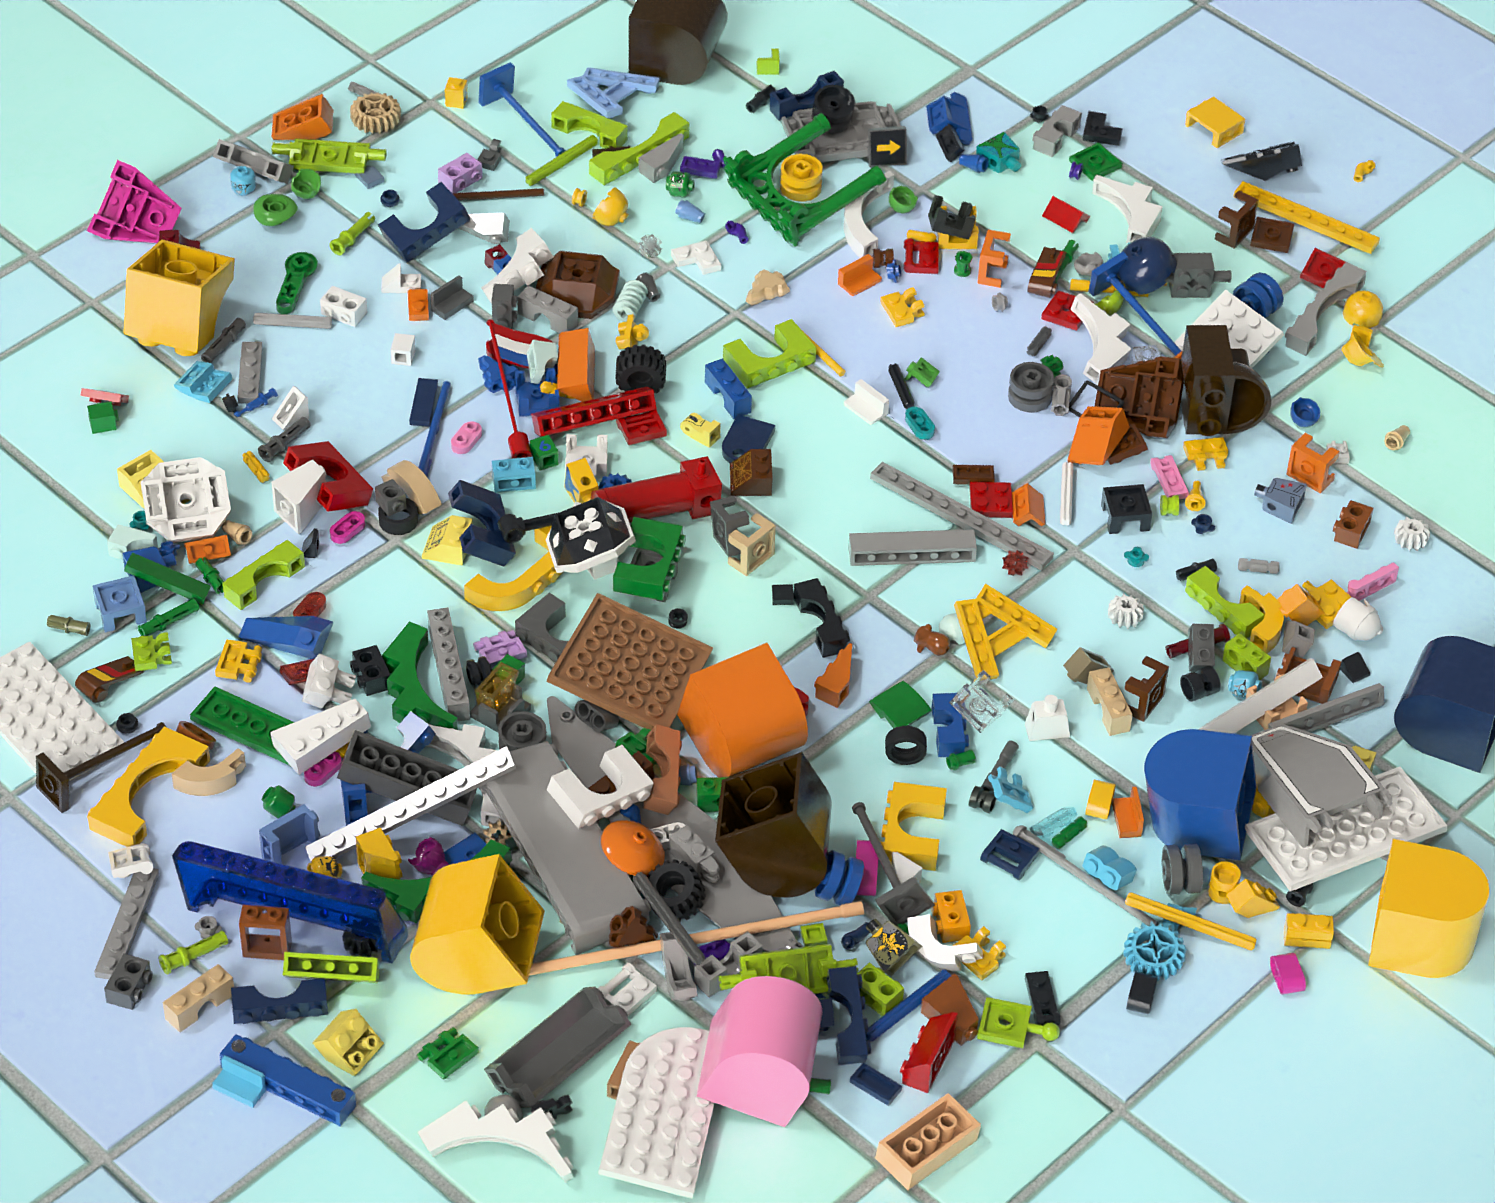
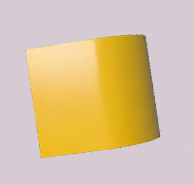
M1393 839L1379 895L1368 966L1428 978L1447 977L1465 968L1473 956L1489 896V883L1482 869L1470 858L1458 852Z
M500 854L445 866L435 872L431 878L410 954L411 965L414 971L430 985L457 994H479L527 984L545 910Z

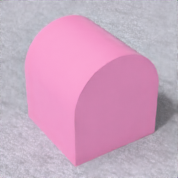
M771 976L749 978L734 986L711 1020L697 1097L785 1127L804 1102L809 1092L822 1017V1006L816 995L797 982Z

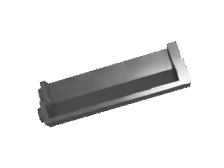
M584 987L484 1068L499 1092L502 1094L505 1091L519 1102L521 1108H531L532 1105L539 1102L631 1025L628 1020V1014L619 1005L608 1006L604 1000L603 993L598 988Z

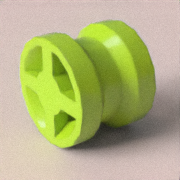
M1161 495V516H1166L1167 514L1179 515L1178 495H1173L1172 497Z

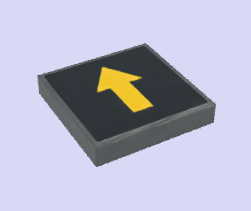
M906 126L868 129L869 167L907 165Z

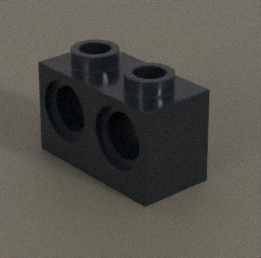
M377 645L352 651L353 661H350L352 673L357 674L356 678L359 688L364 689L366 696L387 691V679L390 673Z

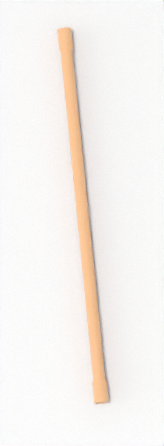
M862 901L842 904L837 907L689 935L695 944H702L739 937L746 932L755 934L830 919L863 915L864 908ZM660 940L532 963L529 976L661 951Z

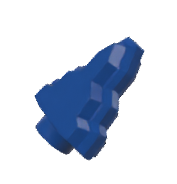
M486 355L478 358L479 367L483 371L482 378L485 380L484 386L492 393L500 390L504 391L498 362ZM502 362L508 391L515 387V371L520 370L515 366H509Z

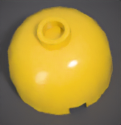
M614 187L607 193L609 196L605 200L602 199L593 213L594 217H592L598 223L609 227L616 225L618 222L623 223L629 215L627 213L629 205L626 196Z
M1357 291L1347 298L1343 317L1352 326L1354 323L1359 326L1372 328L1377 326L1382 318L1383 305L1376 294L1370 291Z

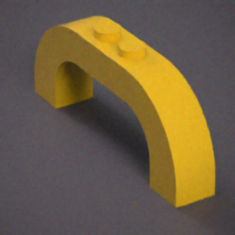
M552 526L534 529L535 542L548 550L546 555L517 579L508 583H495L477 574L464 585L465 600L484 610L508 611L527 604L535 596L540 595L548 585L554 583L562 574L557 573L546 543V538Z

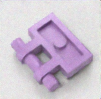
M504 630L498 632V635L489 638L487 636L482 637L480 641L473 643L475 651L479 650V657L485 656L491 669L507 654L518 660L527 657V651L519 637H516L514 630L508 632Z

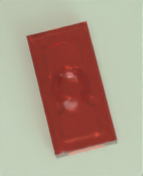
M314 659L282 665L279 672L289 685L306 682L310 664Z

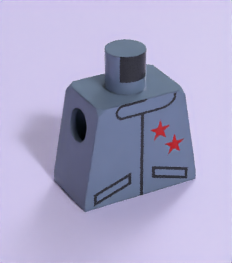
M1273 478L1269 487L1258 484L1254 496L1264 499L1263 511L1292 524L1304 500L1307 484Z

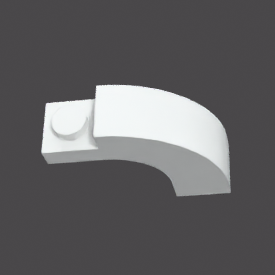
M930 915L908 918L909 935L922 945L918 951L935 967L948 971H961V962L974 963L978 959H983V951L977 943L957 946L940 944L937 939L936 921Z

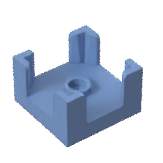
M134 575L92 585L95 605L100 610L105 633L115 630L114 618L135 613L137 625L147 622L145 605Z

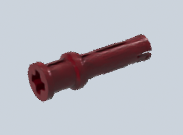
M1220 624L1218 628L1214 629V644L1223 641L1226 643L1230 640V633L1225 624ZM1188 639L1166 645L1167 656L1169 655L1171 659L1188 653Z

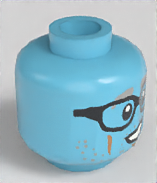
M239 166L231 172V187L234 192L240 195H247L255 189L256 178L251 168Z
M1238 670L1234 675L1230 676L1228 689L1234 697L1246 699L1247 689L1256 685L1258 692L1262 689V681L1259 680L1255 672Z

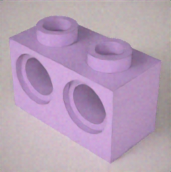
M465 153L438 168V183L442 182L451 193H457L482 179V163L469 153Z

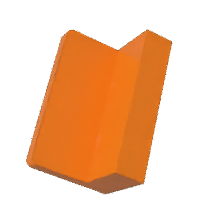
M869 254L838 270V285L851 296H855L882 281V277L873 270V257Z
M1028 483L1012 492L1013 523L1021 526L1032 519L1040 526L1045 525L1043 495Z
M227 535L183 543L186 548L189 564L196 563L199 558L203 560V557L211 560L231 556Z
M1137 786L1131 789L1130 797L1113 798L1112 800L1119 838L1142 836L1144 817Z

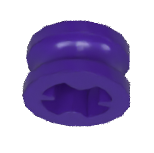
M1073 161L1069 178L1075 177L1076 180L1080 179L1083 170L1082 163L1077 165Z

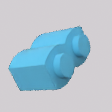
M1104 845L1086 853L1082 865L1088 874L1100 878L1104 885L1113 890H1118L1133 882L1137 871L1132 862L1119 857L1112 848Z

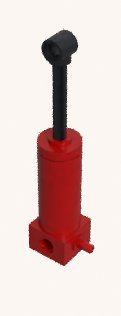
M706 456L680 462V472L593 490L591 492V499L599 497L624 508L629 523H632L633 517L652 519L688 511L692 519L711 516L710 502L721 499L722 482L710 459ZM557 513L523 520L522 517L517 518L514 514H507L498 520L497 525L505 542L511 544L520 541L526 534V531L552 526L554 515Z

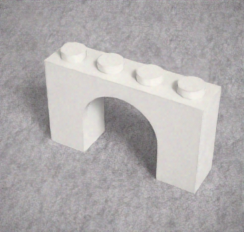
M623 745L605 752L600 764V768L616 787L617 791L611 794H598L590 791L580 782L570 768L551 777L547 791L578 829L586 825L590 826L603 817L608 818L614 812L620 809L625 810L638 801H645L650 796L654 782Z

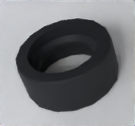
M406 498V509L402 510V512H406L410 516L403 520L389 519L379 506V525L382 530L392 535H404L414 530L418 524V510L415 502Z
M913 726L895 727L885 737V754L893 763L900 765L916 764L926 756L927 737L919 728ZM903 742H910L916 744L917 746L905 749L896 747L895 745Z

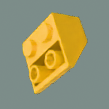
M381 827L356 836L358 867L363 875L365 872H369L381 877L400 880L403 877L399 865L402 863L401 856L397 850L394 851L390 836L385 835Z

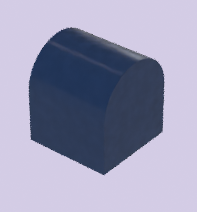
M1459 636L1439 637L1430 641L1424 647L1394 713L1396 729L1410 746L1426 755L1481 773L1495 740V647Z

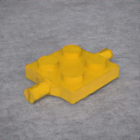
M1332 579L1319 587L1313 586L1308 580L1302 585L1306 591L1315 597L1325 612L1316 620L1325 629L1333 626L1338 611L1351 596Z

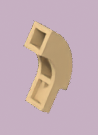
M238 748L220 763L209 767L196 766L186 761L171 773L173 788L194 796H209L227 791L237 784L236 775L240 774L246 767L245 753Z

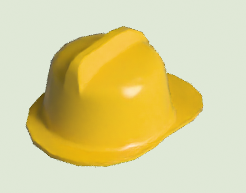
M1352 331L1353 337L1341 348L1348 361L1356 366L1374 362L1383 368L1384 365L1378 356L1363 343L1355 331Z

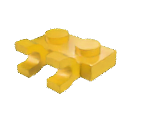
M914 287L907 289L902 295L898 291L880 297V302L895 327L913 323L914 317L924 316L922 310L924 303L922 300L917 301L914 296L917 295Z
M1223 437L1184 441L1183 449L1187 459L1195 461L1197 471L1205 470L1204 461L1208 458H1214L1217 469L1225 468L1224 459L1228 457V448Z
M984 926L977 931L974 938L966 935L953 945L977 943L983 951V959H978L974 963L963 964L980 980H984L999 968L998 961L1006 956V953L1003 952L1006 949V945L1000 940L992 946L988 953L982 948L990 942V939L987 937L990 935V931Z

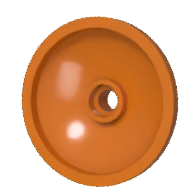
M629 820L614 821L604 829L601 835V846L604 854L614 866L627 874L635 876L637 872H642L649 876L648 873L651 870H656V865L662 866L664 863L665 853L660 840L649 828L640 823Z

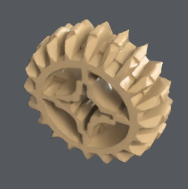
M371 92L369 95L363 94V97L358 96L357 100L353 101L350 108V118L354 127H358L359 131L371 132L372 135L374 132L380 134L382 131L388 132V129L393 130L394 126L398 125L401 118V107L397 99H393L392 95L387 96L386 93L380 94L378 92L373 94Z

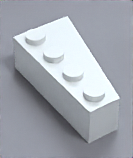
M352 699L274 730L270 734L274 748L300 775L350 742L355 730L363 733L371 728L368 712L356 699Z

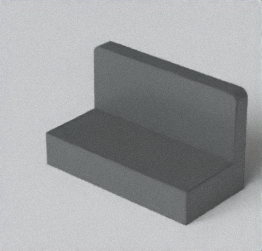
M460 275L431 293V311L443 320L448 319L474 302V296L463 289V280Z

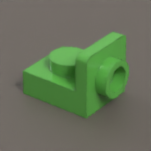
M921 357L916 363L912 361L907 367L906 371L908 374L904 379L908 381L914 376L925 386L929 387L940 371Z

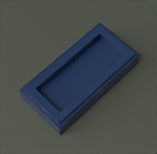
M864 1062L850 1077L851 1084L887 1106L902 1091V1085Z

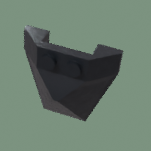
M1294 141L1221 159L1223 165L1263 181L1270 179L1283 170H1286L1287 173L1298 171V167L1302 166L1299 144H1295Z

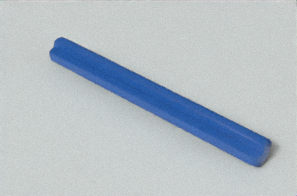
M946 969L940 971L870 1025L868 1032H865L866 1039L870 1040V1042L877 1039L922 1004V998L952 975Z

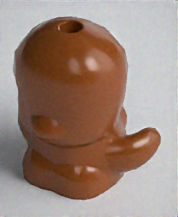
M930 624L921 626L914 636L918 653H921L926 647L932 653L939 656L947 653L950 648L949 637L932 631Z

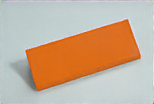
M589 328L561 332L558 342L557 390L582 402L594 399L595 346Z

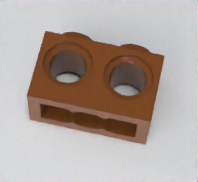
M1350 500L1347 507H1343L1340 512V521L1336 520L1332 532H1335L1334 541L1358 549L1371 523L1374 508Z

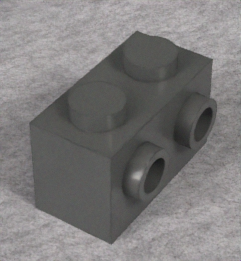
M494 284L491 299L492 320L496 324L512 329L513 322H517V310H514L517 307V296H514V285Z

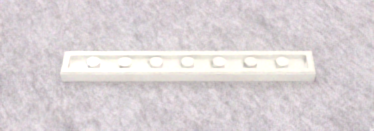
M1308 659L1208 722L1199 730L1231 734L1238 732L1263 716L1265 711H1271L1323 678L1314 659Z

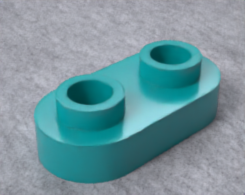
M910 407L906 410L905 422L915 436L923 440L932 438L935 434V425L926 412L920 407Z

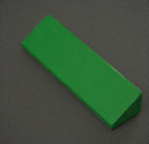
M133 552L124 568L126 573L185 598H194L197 603L202 605L211 588L206 583Z

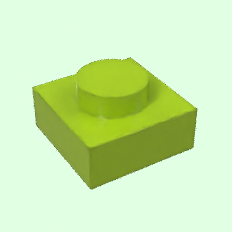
M823 923L800 926L804 947L828 944Z

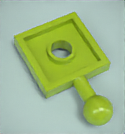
M986 997L977 1039L1023 1048L1027 1032L1041 1034L1045 1040L1054 1041L1059 1037L1060 1029L1055 1023L1051 1022L1046 1023L1044 1026L1029 1023L1032 1006ZM1000 1020H1007V1021H1009L1011 1024H1009V1025H1002V1024L999 1023V1021H1000Z

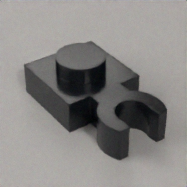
M564 1095L557 1101L553 1098L546 1101L542 1100L531 1106V1113L541 1108L544 1113L549 1111L553 1119L556 1120L558 1114H567L573 1111L570 1105L572 1100L569 1095Z

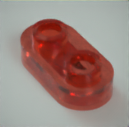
M320 592L309 593L295 608L293 616L319 617L326 608L325 595Z

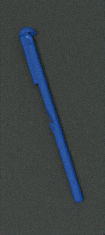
M449 381L443 382L418 466L426 477L432 463L430 455L435 436L439 432L440 420L451 386Z

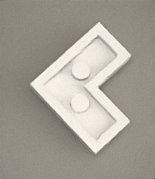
M707 240L671 249V257L677 267L696 263L703 275L721 271V263Z

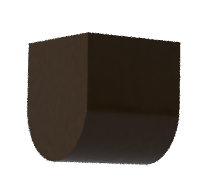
M637 0L629 15L628 73L660 78V82L674 85H685L697 81L704 74L727 24L728 14L723 0Z
M803 752L725 778L721 782L715 842L740 878L750 888L772 897L788 898L806 894L823 881L827 872L832 801L827 788Z

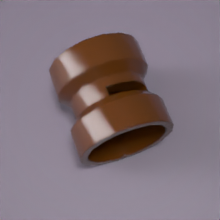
M873 249V268L887 267V264L893 263V249H886L885 251Z

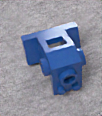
M340 780L345 823L347 826L368 815L366 794L374 792L366 790L365 784L353 785ZM359 799L362 800V805L357 802Z

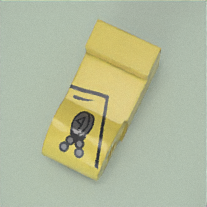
M691 413L680 423V428L684 434L708 448L720 439L721 423L715 420L709 422L699 414Z

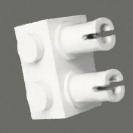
M318 654L310 664L302 702L322 709L329 701L339 704L350 701L352 694L335 688L334 683L352 688L356 675L339 670L338 660Z

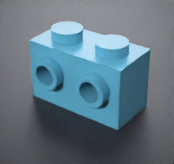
M533 457L492 460V479L495 493L536 489Z

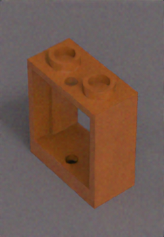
M242 905L239 919L242 956L245 958L284 960V952H290L292 946L289 908ZM249 927L280 930V936L249 934Z

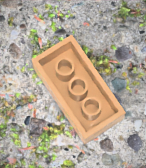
M947 1093L882 1139L878 1144L875 1158L909 1190L976 1142L981 1124Z

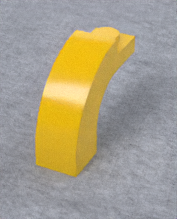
M1247 585L1241 591L1239 604L1250 602L1265 615L1263 621L1252 629L1250 641L1268 654L1275 648L1281 637L1284 615L1279 609L1281 605L1271 593L1268 592L1265 596H1262L1258 591Z

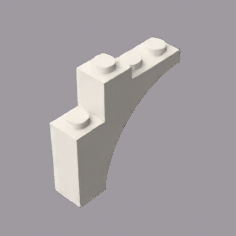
M1096 175L1092 194L1109 201L1122 212L1129 226L1126 243L1142 237H1151L1161 221L1163 206L1150 203L1153 187L1134 182L1133 186Z
M532 228L516 238L517 248L515 254L506 267L491 281L481 287L491 304L494 284L514 285L515 291L524 284L529 286L544 276L539 267L554 256L545 242Z
M1080 293L1075 297L1070 310L1082 320L1091 336L1093 355L1087 362L1083 374L1098 385L1101 370L1121 366L1127 361L1132 348L1121 340L1126 336L1130 324L1116 313L1110 317L1105 311L1101 310Z

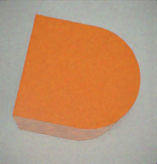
M768 643L690 674L677 715L704 762L717 777L737 775L806 744L808 726L802 703Z

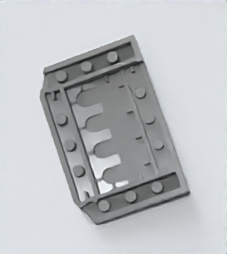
M873 101L855 103L852 121L846 130L835 134L823 133L794 152V154H808L817 158L821 163L834 160L842 161L850 158H863L868 156L869 128L900 127L901 124L891 104L887 103V106L884 107L876 106V102ZM812 109L797 110L788 119L785 116L782 117V126L787 137L812 121Z

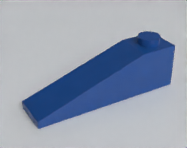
M316 616L246 618L238 637L239 639L314 660L323 651L333 626V621Z

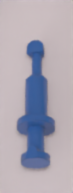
M271 388L265 395L259 393L258 398L246 404V408L235 412L234 415L240 417L246 411H252L262 404L267 405L268 399L278 396L276 390Z

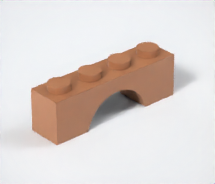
M658 724L647 735L646 754L651 756L659 765L661 778H654L652 780L654 784L650 791L651 794L644 801L643 808L669 815L678 806L680 801L678 787L681 778L678 775L681 766L679 752L682 747V741L680 740V731Z

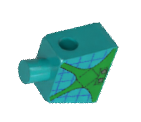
M1004 131L977 145L976 155L987 157L989 160L988 168L1002 173L1007 169L1017 172L1021 168V163L1019 162L1020 149Z

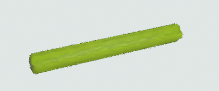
M590 135L525 177L526 184L533 186L598 144V138Z

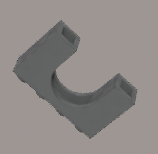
M549 592L515 620L516 636L521 641H525L533 646L536 651H540L548 656L553 662H557L568 641L558 640L548 633L566 617L565 602Z

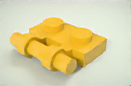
M226 639L215 670L216 677L237 680L240 673L244 674L243 680L250 683L252 678L256 676L257 664L261 662L262 647L256 645L251 650L248 649L247 642ZM244 659L249 660V663H243Z

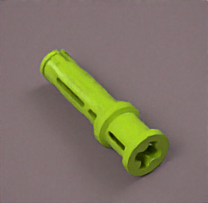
M366 212L352 227L341 231L339 237L329 243L332 252L336 255H343L345 249L355 243V238L375 222L374 215L368 219L372 213Z
M220 931L185 948L179 946L172 953L159 955V964L163 972L168 975L171 973V970L182 965L186 967L191 960L227 945L228 938L224 931Z

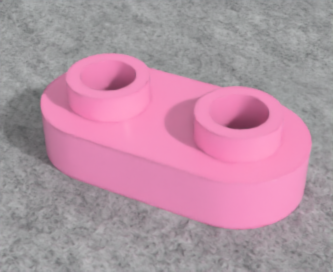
M473 421L464 423L451 439L452 451L457 454L468 453L482 436L481 425Z

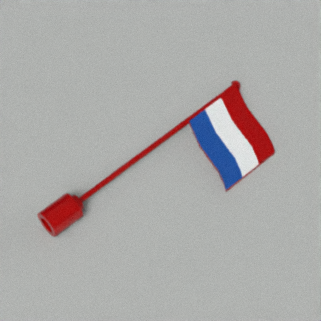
M489 319L487 325L490 327L514 433L508 437L511 458L532 457L527 434L519 432L517 429L502 361L529 369L527 351L532 340L551 343L553 341L539 335L501 326L494 323V320ZM557 363V364H555L554 367H553V368H555L556 377H558V363Z

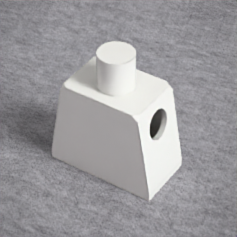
M1047 695L1043 701L1032 703L1025 721L1029 741L1070 737L1068 716L1062 699H1057L1055 695Z

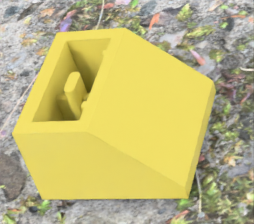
M357 1009L341 1011L312 1042L326 1061L352 1076H355L384 1044Z

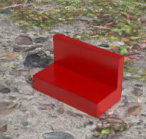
M1052 196L1042 214L1046 219L1072 233L1075 232L1081 220L1087 223L1090 218L1088 214L1055 196Z

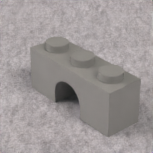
M1064 105L1057 111L1055 110L1050 119L1046 120L1042 127L1033 134V150L1053 158L1062 148L1063 135L1072 137L1080 128L1082 113Z
M527 286L517 296L518 315L535 321L541 314H544L550 321V329L558 333L572 331L578 326V308L531 286Z
M749 932L744 933L730 943V950L722 960L719 961L711 955L701 962L700 965L694 967L695 985L708 997H711L720 991L719 983L721 981H719V976L739 974V955L763 952V945Z

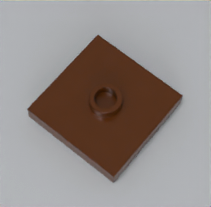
M1256 217L1250 246L1288 253L1295 223Z

